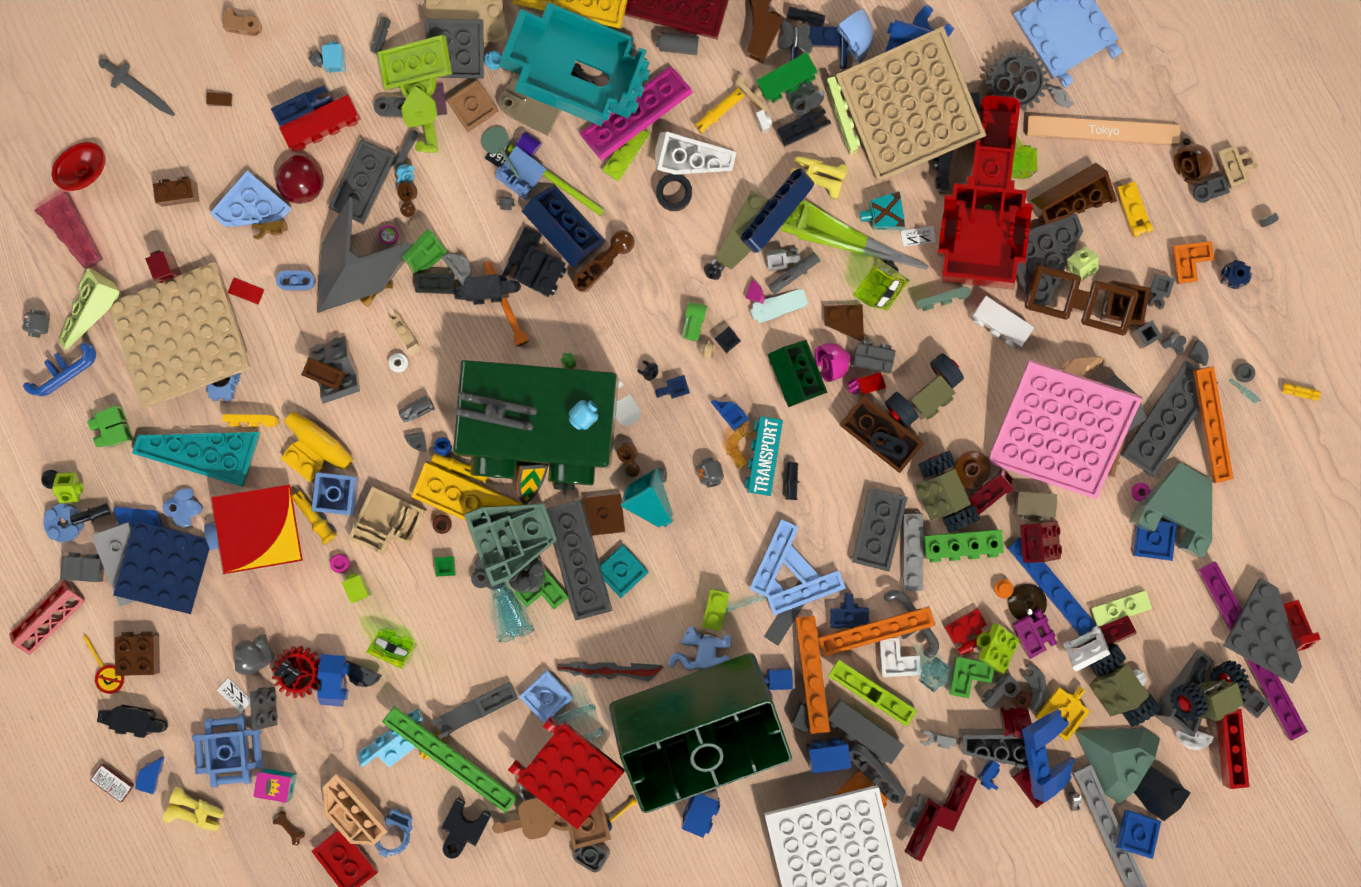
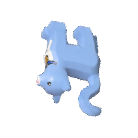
M688 627L680 643L687 646H698L695 661L689 662L685 655L674 653L670 656L668 664L671 668H674L675 662L680 661L685 669L702 670L729 660L728 655L716 657V648L730 647L731 637L725 635L724 638H718L711 634H700L694 627Z

